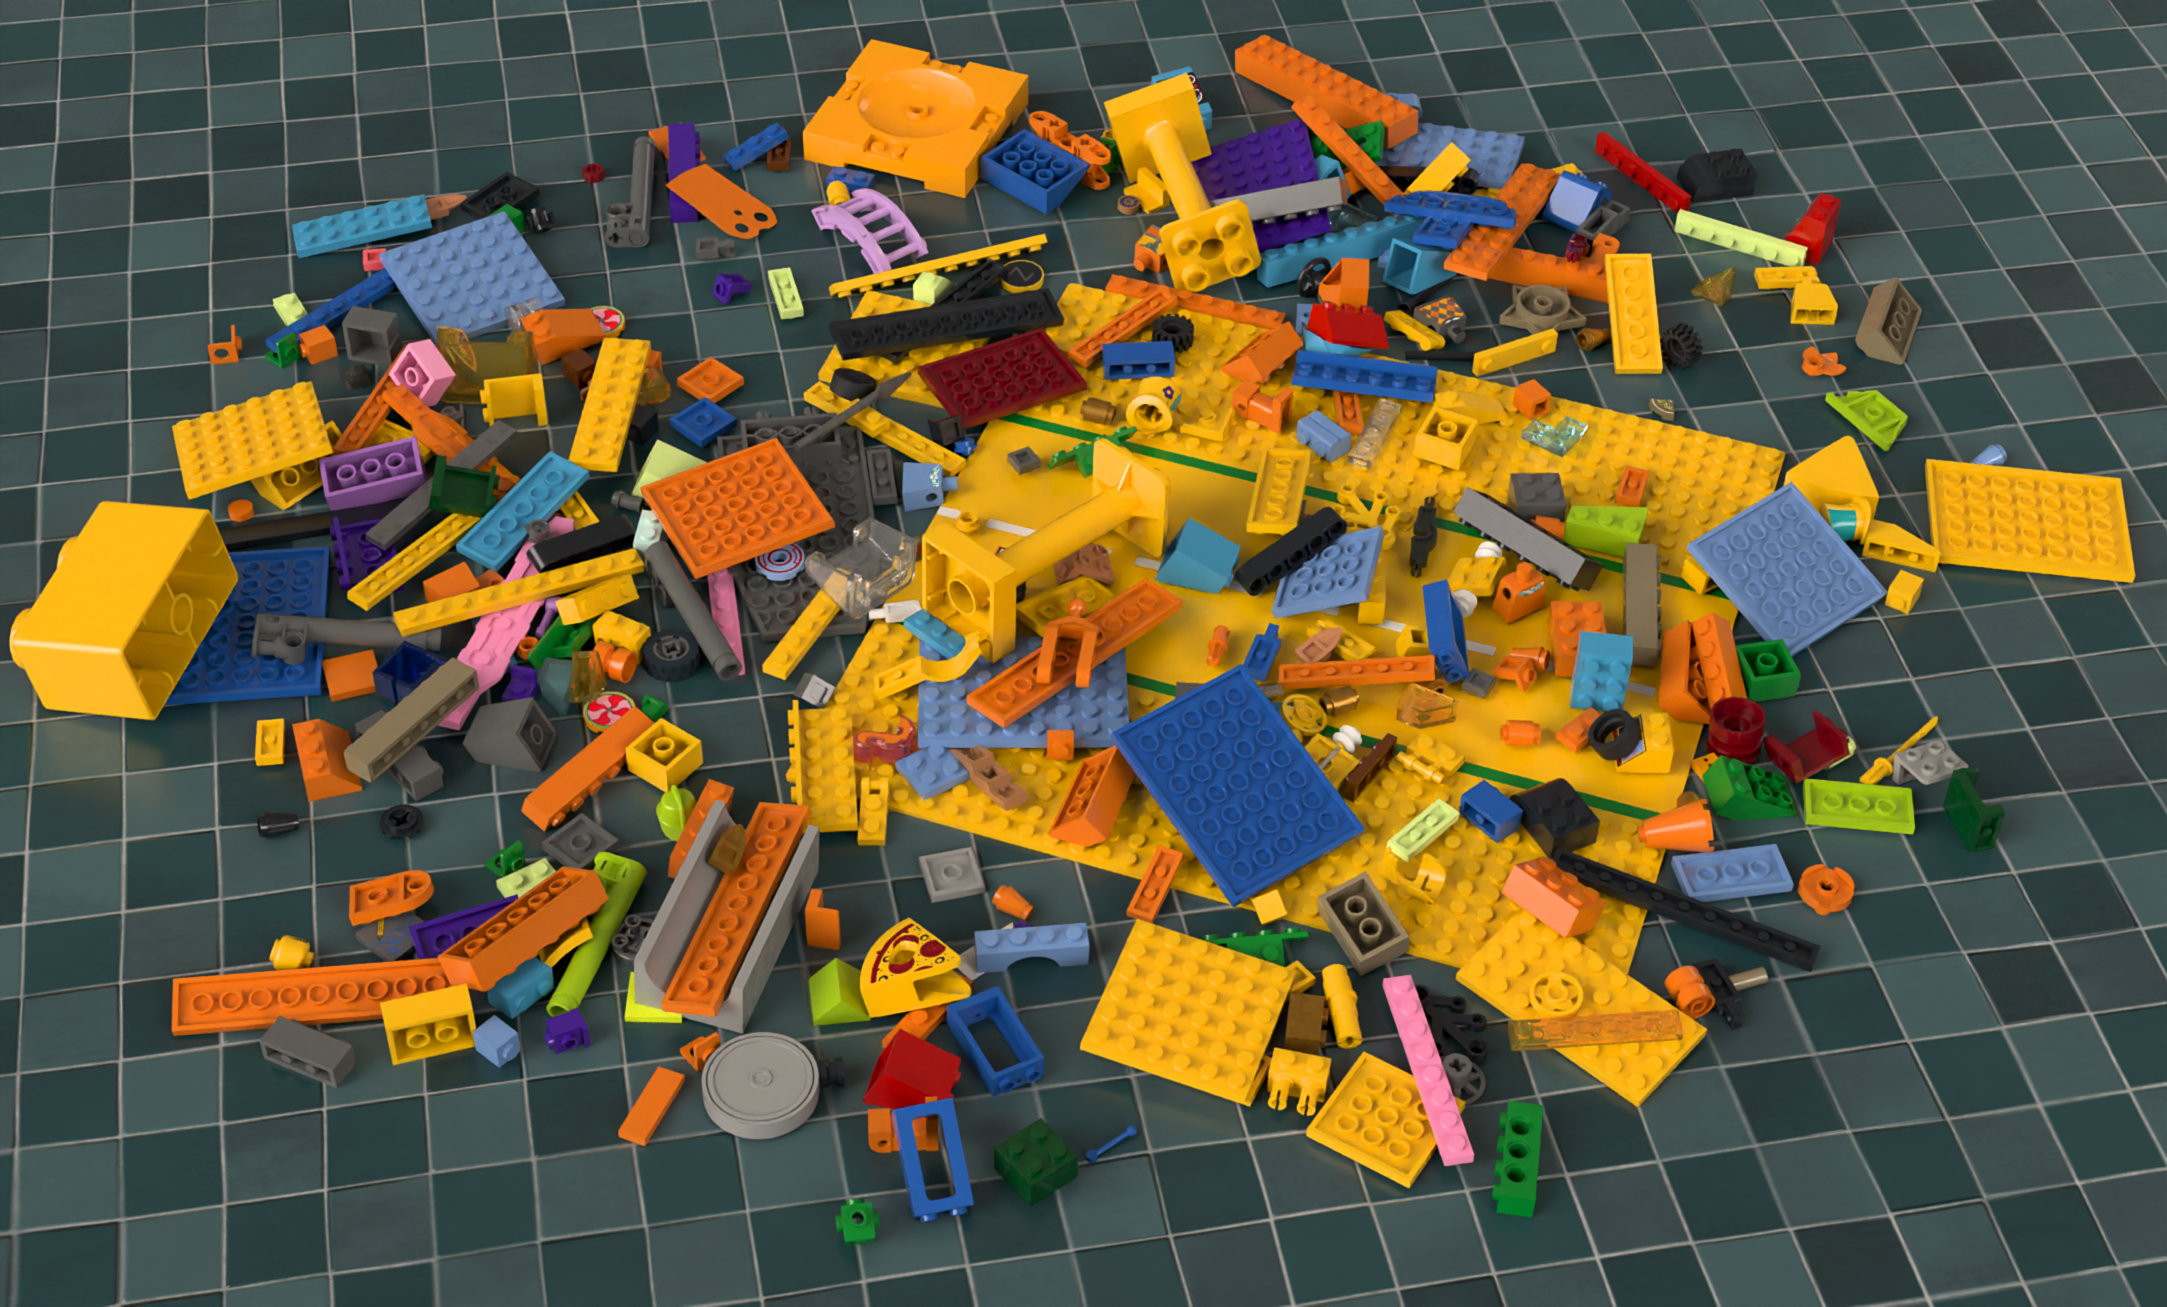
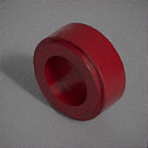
M588 164L582 170L583 179L589 183H597L605 178L604 167L600 164Z

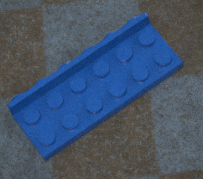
M1298 350L1291 385L1433 403L1438 367Z

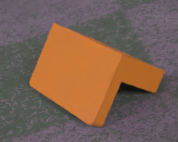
M811 889L805 907L807 946L838 951L841 946L839 911L824 908L823 890Z

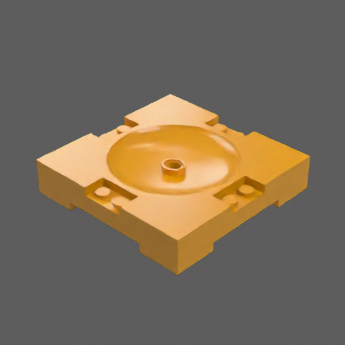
M871 39L846 72L845 83L834 97L829 96L803 130L804 160L832 167L845 168L848 163L924 181L925 189L966 198L981 175V157L994 149L1008 126H1014L1028 105V75L968 62L965 68L959 65L942 63L937 60H930V52Z

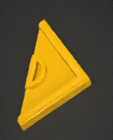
M1230 408L1229 412L1217 416L1214 413L1199 418L1198 422L1191 424L1182 423L1180 433L1223 442L1235 416V409Z

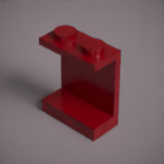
M1817 710L1812 712L1816 728L1784 745L1773 734L1763 739L1768 759L1796 784L1850 755L1848 747L1850 740L1847 733L1843 729H1838L1829 717H1824Z

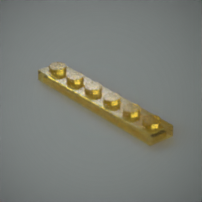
M1678 1010L1508 1021L1507 1024L1511 1051L1682 1040L1684 1034Z

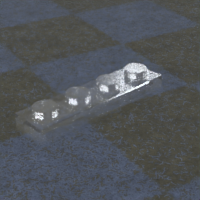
M1379 398L1363 427L1362 435H1359L1348 455L1349 463L1371 469L1401 413L1402 404Z

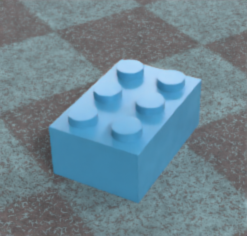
M1580 631L1570 686V708L1587 710L1592 707L1596 711L1605 712L1612 709H1623L1633 659V636Z

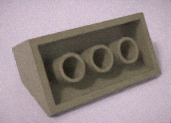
M1897 277L1874 287L1855 341L1857 346L1868 357L1901 365L1905 362L1922 309Z

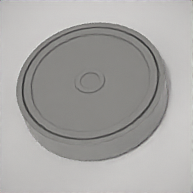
M756 1032L735 1037L717 1048L704 1066L702 1073L704 1106L715 1124L735 1136L747 1139H769L787 1134L802 1125L816 1108L820 1092L817 1063L805 1046L795 1039L782 1034Z

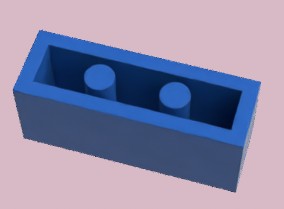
M1172 341L1102 344L1104 380L1174 377L1175 355Z

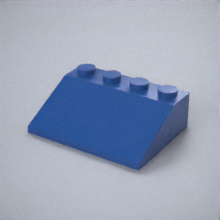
M1023 129L981 157L982 180L1045 214H1048L1063 203L1090 168V163L1026 129Z

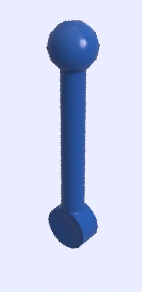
M1129 1125L1125 1132L1097 1150H1088L1086 1152V1160L1090 1163L1096 1162L1098 1155L1126 1137L1135 1136L1137 1128L1134 1125Z

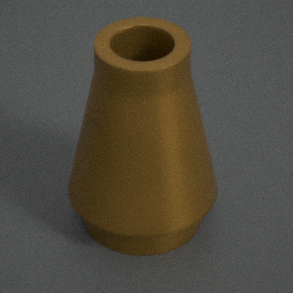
M1584 328L1576 336L1578 347L1585 351H1590L1611 340V332L1607 328Z

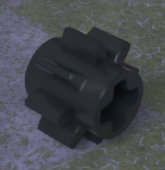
M538 207L529 211L530 216H527L526 219L529 230L534 228L535 233L540 234L552 229L551 224H554L555 221L552 211L546 212L545 207Z

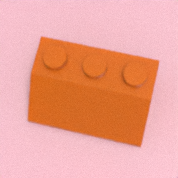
M1288 321L1260 333L1223 364L1220 369L1222 372L1242 382L1247 379L1251 382L1262 384L1271 378V372H1276L1285 366L1283 363L1285 360L1288 361L1294 358L1298 353L1297 350L1304 344Z
M321 719L292 724L309 802L363 791L360 777L348 771L343 751L352 744L349 731Z

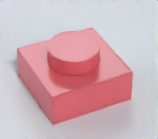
M386 248L363 250L364 271H379L385 268L380 261L379 253L385 252Z

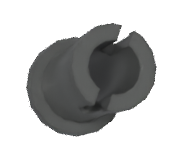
M620 490L619 492H614L611 503L616 509L622 507L640 513L643 510L645 499L626 494L624 490Z

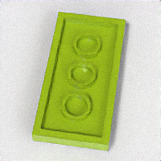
M1804 779L1805 824L1913 835L1915 821L1911 788Z

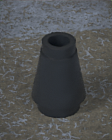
M264 812L263 815L257 816L259 836L270 839L293 830H298L299 820L297 813Z

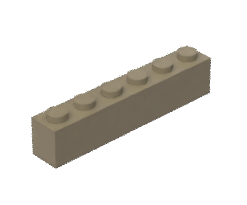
M1626 542L1623 559V635L1633 636L1632 665L1654 667L1656 657H1661L1662 642H1658V639L1661 638L1662 624H1657L1661 620L1662 607L1657 606L1661 601V589H1657L1661 583V572H1657V570H1660L1661 555H1657V545Z
M453 657L440 666L434 674L423 681L412 693L404 697L397 706L387 712L383 718L368 728L361 737L343 751L347 770L370 783L375 781L479 689L476 669Z

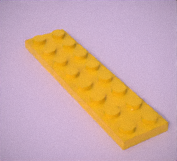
M617 338L603 339L568 461L585 470L618 471L651 350L650 341Z

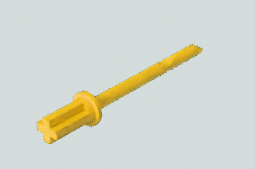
M1933 717L1887 759L1883 757L1877 758L1874 761V766L1860 777V782L1876 785L1883 777L1890 776L1893 773L1894 754L1914 746L1937 725L1938 717Z

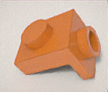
M1047 730V760H1073L1074 730Z

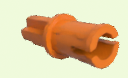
M1224 625L1215 627L1213 638L1208 642L1209 653L1206 663L1214 668L1220 665L1223 654L1228 650L1227 641L1230 636V630L1227 631L1229 628Z

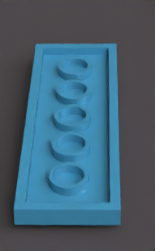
M424 194L397 201H389L380 205L367 206L354 211H345L332 216H323L310 221H301L292 225L299 258L432 228Z
M549 451L456 544L457 552L497 572L529 539V534L524 530L525 525L530 524L536 519L547 521L590 478L589 471Z

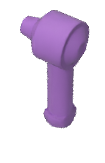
M552 596L547 598L545 602L546 613L535 632L537 638L541 639L551 626L555 615H560L555 601L563 597Z

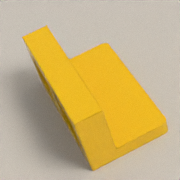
M1145 166L1138 169L1137 183L1124 188L1125 195H1133L1140 200V208L1147 214L1170 206V196L1164 182Z

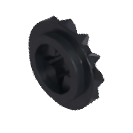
M407 804L396 805L387 809L380 818L382 833L387 834L389 839L397 837L400 841L404 836L412 838L413 833H419L421 826L424 825L422 812L417 807ZM404 821H407V825H406V824H401L400 826L397 825V823H403Z

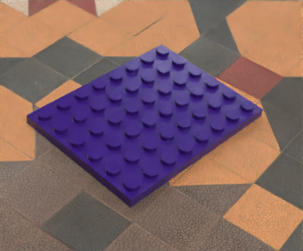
M1302 119L1292 120L1286 124L1273 126L1257 133H1251L1238 139L1210 146L1212 155L1191 162L1208 201L1320 180L1307 126ZM1327 209L1319 210V214L1314 216H1306V213L1298 214L1297 219L1284 220V217L1276 218L1275 223L1262 224V221L1255 222L1253 226L1259 253L1332 231Z

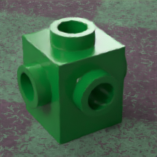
M863 1198L847 1200L846 1205L841 1206V1214L835 1215L837 1233L843 1232L844 1245L853 1246L875 1243V1228H880L878 1209L872 1210L871 1202L864 1203ZM860 1219L862 1223L856 1224L853 1220Z

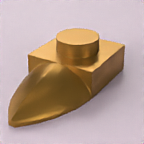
M734 825L726 830L716 842L707 863L729 876L736 871L745 850L746 835L743 825Z

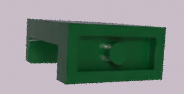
M437 455L428 509L483 518L496 505L497 496L492 495L493 489L498 490L500 475H495L496 466L492 465L490 472L446 465L447 456Z
M1977 766L1953 770L1942 806L1969 853L1994 849L2005 815L2001 805L1986 807L1975 789L1980 772Z

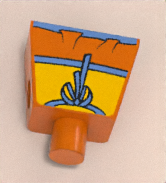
M1155 225L1150 226L1135 244L1134 266L1139 271L1149 268L1156 273H1162L1169 269L1159 236L1161 228Z

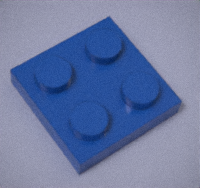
M704 397L671 417L669 423L670 427L703 448L716 440L717 437L737 426V418Z

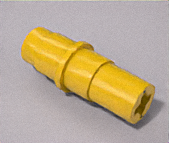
M1340 964L1327 966L1322 971L1325 993L1324 1005L1326 1008H1329L1331 1022H1333L1338 1046L1344 1049L1354 1048L1360 1045L1363 1040L1356 1006L1357 994L1352 989L1351 980L1345 966Z

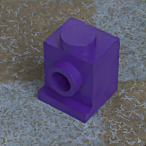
M578 1008L545 1020L547 1032L543 1033V1037L548 1049L553 1048L556 1054L572 1050L582 1044L585 1048L591 1046L588 1026Z

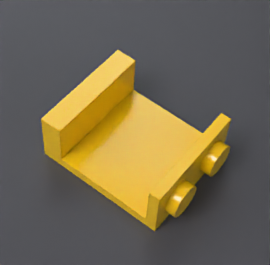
M541 373L484 380L485 390H480L482 404H487V408H483L484 423L489 422L491 427L494 424V419L537 414L538 426L548 425Z

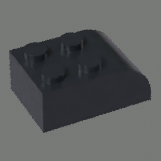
M1731 149L1697 154L1688 158L1680 166L1676 178L1684 191L1691 195V202L1697 203L1753 195L1757 172L1742 149Z
M1557 778L1510 796L1509 799L1523 810L1521 824L1549 859H1553L1558 848L1573 852L1596 843L1600 820L1565 779Z

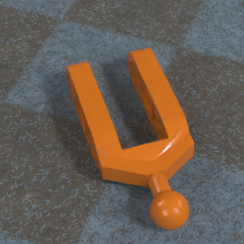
M1076 597L1072 598L1067 604L1070 616L1047 622L1037 667L1036 681L1038 684L1050 685L1059 637L1083 639L1077 666L1076 687L1090 688L1099 627L1081 618L1087 611V604L1082 598Z

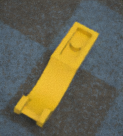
M976 631L965 636L963 650L956 657L949 660L933 661L918 656L875 675V694L881 700L924 680L947 682L957 679L966 673L982 653V648L978 644V641L981 639L979 632Z

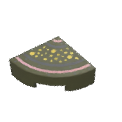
M1649 399V409L1653 413L1656 412L1661 415L1663 420L1673 421V400Z

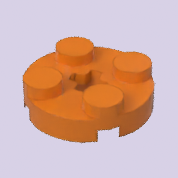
M1817 864L1808 867L1801 876L1797 891L1802 900L1814 908L1817 914L1828 915L1830 912L1844 910L1852 902L1854 881L1847 872L1838 867L1832 870L1825 868V864ZM1821 886H1823V887H1825V888H1829V887H1830V888H1832V889H1831V891H1827V890L1822 889Z

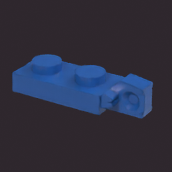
M1269 623L1265 634H1256L1243 663L1244 668L1254 680L1266 682L1281 646V639H1277L1279 636V625Z

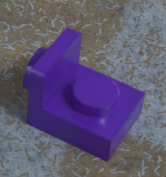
M718 274L712 295L722 303L729 304L732 293L750 292L752 283L740 274Z
M512 665L510 669L512 679L502 695V702L534 698L539 689L537 671L528 667Z

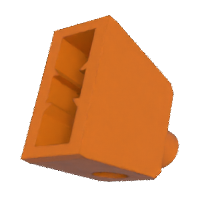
M465 562L423 581L425 599L428 603L481 589Z

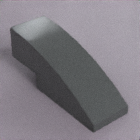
M1611 199L1605 206L1600 205L1576 229V233L1594 241L1599 233L1611 236L1629 221L1630 208Z

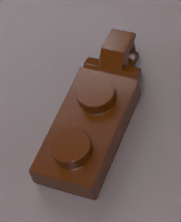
M791 137L768 151L767 171H789Z

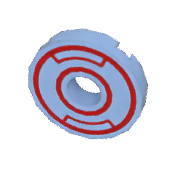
M795 543L755 557L757 572L766 575L767 579L775 581L792 579L797 576L796 573L800 570L802 572L805 566L803 549ZM779 559L785 560L784 562H775Z

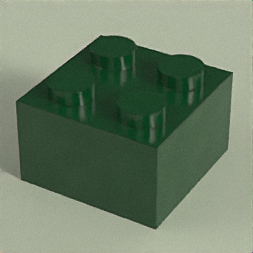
M1042 1118L994 1147V1169L1030 1207L1077 1178L1078 1155Z

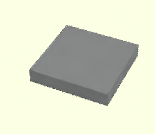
M972 847L919 857V865L932 903L985 893V885Z

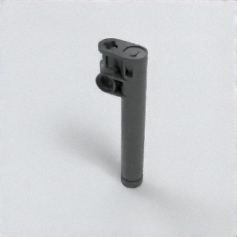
M639 137L634 142L630 203H613L606 209L607 231L604 239L611 247H643L649 242L656 149L655 141L650 137Z
M664 541L651 544L645 552L646 573L648 577L656 581L657 593L663 607L675 604L718 677L724 681L735 678L741 672L742 665L669 545Z
M258 613L253 636L252 657L272 655L275 658L283 659L289 665H298L306 658L308 642L440 652L442 626L402 637L396 623Z

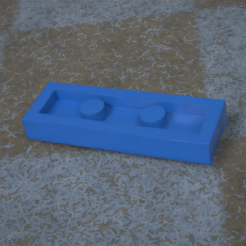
M775 123L759 134L750 137L741 145L732 148L723 155L724 161L736 171L784 142L789 136L786 130L778 123Z

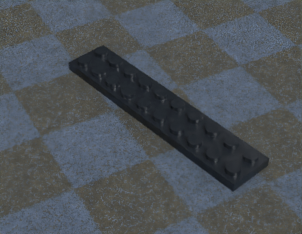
M1049 288L835 321L829 323V330L844 361L1040 328L1063 326L1064 317Z

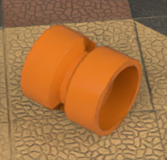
M600 641L592 651L589 669L591 673L605 677L609 676L612 680L627 683L633 677L636 670L637 654L634 651L625 648L618 649L613 644Z
M1695 966L1680 967L1671 972L1666 978L1665 987L1671 998L1677 1001L1675 1003L1677 1008L1690 1018L1702 1017L1713 1008L1715 998L1708 986L1704 984V980Z

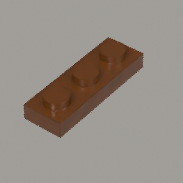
M1388 733L1381 741L1378 740L1373 746L1372 752L1360 760L1357 769L1354 772L1348 773L1344 781L1346 799L1355 802L1392 760L1396 752V736Z

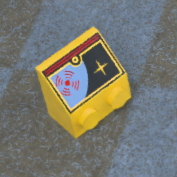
M1640 713L1633 718L1641 728L1639 743L1628 755L1615 760L1616 772L1669 773L1674 750L1668 713ZM1625 726L1616 728L1611 732L1612 741L1622 733Z

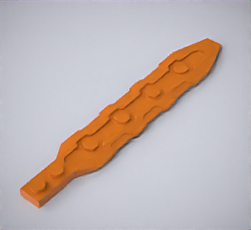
M403 384L382 392V399L411 424L413 436H416V439L428 450H432L436 455L447 456L446 463H449L474 441L468 435V432L456 421L431 410ZM494 456L479 471L490 472L491 466H496L495 475H500L498 490L493 489L492 495L497 496V504L521 479L509 472ZM556 511L546 522H550L556 516H563Z

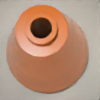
M1699 799L1643 820L1642 826L1637 827L1639 842H1645L1646 848L1703 853L1714 852V847H1709L1708 842L1714 840L1710 811L1703 809V804H1707V800Z

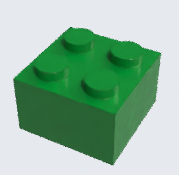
M1783 639L1735 645L1747 699L1759 702L1796 696L1801 673Z

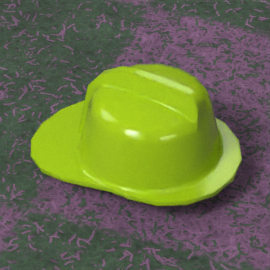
M672 784L671 790L663 794L656 807V814L665 836L677 842L697 801L691 791L677 788L676 784Z

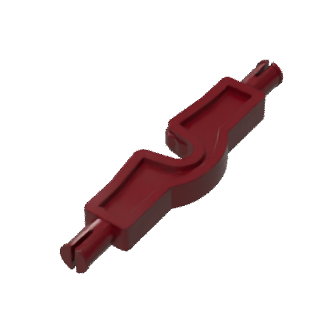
M1574 233L1569 238L1565 249V258H1567L1569 263L1570 261L1572 263L1580 262L1581 257L1588 255L1590 245L1587 243L1588 238Z

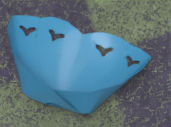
M1304 322L1301 323L1304 350L1349 356H1359L1373 351V349H1364L1360 346L1350 347V345L1332 344L1308 331V325Z

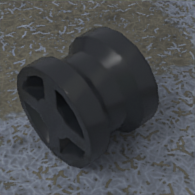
M836 1057L834 1061L819 1059L822 1088H828L830 1084L845 1086L843 1057Z

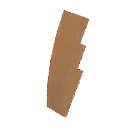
M981 745L974 746V748H948L969 772V779L973 784L1005 811L1028 801L1027 791L1012 782L1011 773L996 764L994 754Z

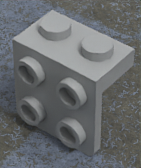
M1940 740L1932 741L1894 754L1892 780L1900 785L1918 779L1921 783L1928 785L1951 778L1953 770L1968 768V764Z

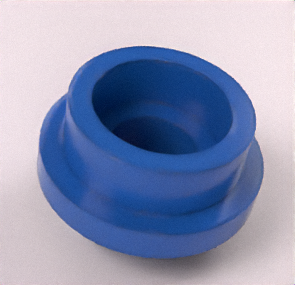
M973 437L954 442V452L960 453V456L973 454L974 449L978 447Z

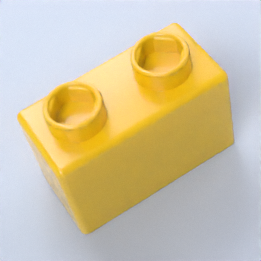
M103 501L97 506L79 536H74L67 540L59 553L55 573L32 608L23 610L16 617L10 633L12 658L20 668L25 669L46 709L144 720H155L238 581L237 571L211 512L207 509Z

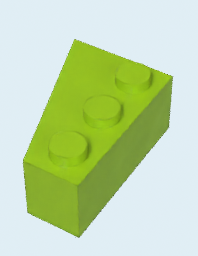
M1571 506L1565 524L1563 540L1572 546L1624 558L1626 542L1641 543L1649 507Z

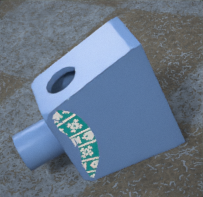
M903 463L902 496L905 512L940 506L944 504V492L958 491L957 476L944 477L942 465Z

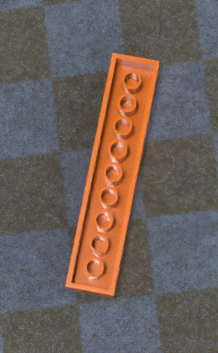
M1264 34L1235 50L1236 73L1293 102L1310 94L1337 124L1346 129L1382 120L1385 124L1383 147L1386 149H1390L1418 133V110Z

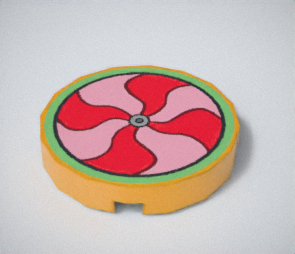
M609 306L590 308L606 338H616L622 330L624 331L625 319L620 310Z
M603 692L587 701L583 709V718L590 730L599 733V731L604 732L635 705L633 700L625 694Z

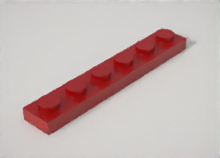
M1603 131L1597 134L1595 146L1597 154L1677 214L1680 209L1689 212L1691 195Z

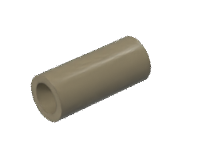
M1764 967L1728 976L1737 991L1768 982V975Z

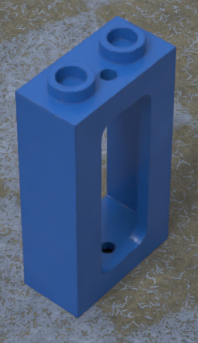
M1447 579L1424 585L1422 588L1429 651L1431 655L1435 656V663L1447 683L1469 678L1470 671L1463 613Z
M998 986L947 1005V1025L992 1097L1001 1093H1008L1016 1087L1035 1082L1044 1076L1045 1058ZM986 1018L991 1019L1019 1063L995 1072L967 1026Z
M953 1098L894 1109L891 1115L912 1219L920 1217L922 1223L938 1219V1213L949 1211L950 1216L968 1213L967 1207L974 1205ZM939 1115L944 1132L955 1194L952 1197L929 1200L926 1196L912 1121Z

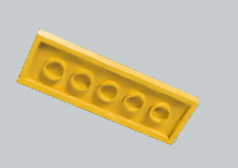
M1605 254L1615 374H1662L1663 365L1651 254Z
M1263 447L1247 519V532H1254L1256 534L1273 533L1284 536L1298 526L1311 463V450Z

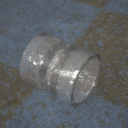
M537 297L523 301L522 306L516 303L505 307L506 322L513 335L517 336L525 333L520 318L539 310H544Z

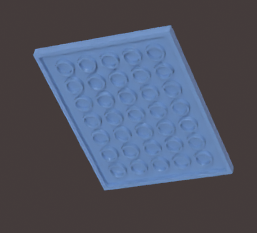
M1016 637L1015 650L995 663H991L979 655L966 673L957 679L947 682L924 680L919 683L918 748H929L930 746L974 748L977 745H981L984 748H1047V730H1074V748L1112 747L1115 745L1110 738L1112 732L1129 724L1125 647L1093 668L1090 688L1076 687L1075 680L1006 728L1001 727L968 705L967 695L1040 648L1043 637ZM920 639L919 656L933 661L949 660Z

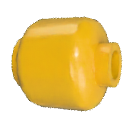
M285 935L281 940H275L269 960L273 961V967L276 970L310 968L314 953L309 952L310 944L308 941Z

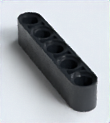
M1378 166L1403 193L1427 168L1416 166ZM1469 168L1461 178L1456 176L1452 180L1454 185L1447 192L1472 195L1477 189L1479 181L1478 172ZM1398 178H1404L1407 182H1401ZM1464 180H1471L1473 183L1468 184Z
M1324 507L1240 566L1235 572V580L1250 596L1259 595L1340 538L1347 530V522L1332 507Z
M622 514L539 542L528 549L526 555L539 573L588 561L633 544L637 529L627 515Z

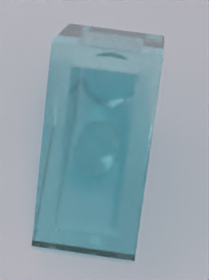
M546 658L543 667L538 669L537 683H541L542 695L560 715L566 716L579 680L577 662Z

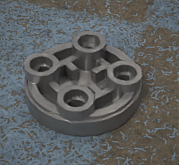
M635 914L625 918L624 923L620 925L616 935L613 936L611 943L613 954L620 962L634 966V959L654 920L640 918V916Z

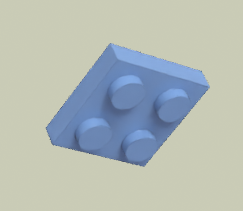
M943 746L923 748L895 762L896 770L908 781L909 785L923 800L930 797L933 798L969 780V772L948 748H943Z

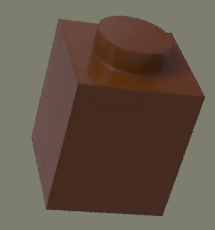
M581 348L561 357L563 376L579 390L588 386L587 382L592 379L597 362Z

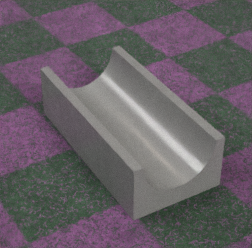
M714 801L634 959L636 1004L663 1010L661 1002L725 874L707 863L716 842L723 833L736 825L727 811L726 802ZM809 825L803 838L799 840L716 1017L677 1014H681L684 1018L743 1034L819 871V827Z

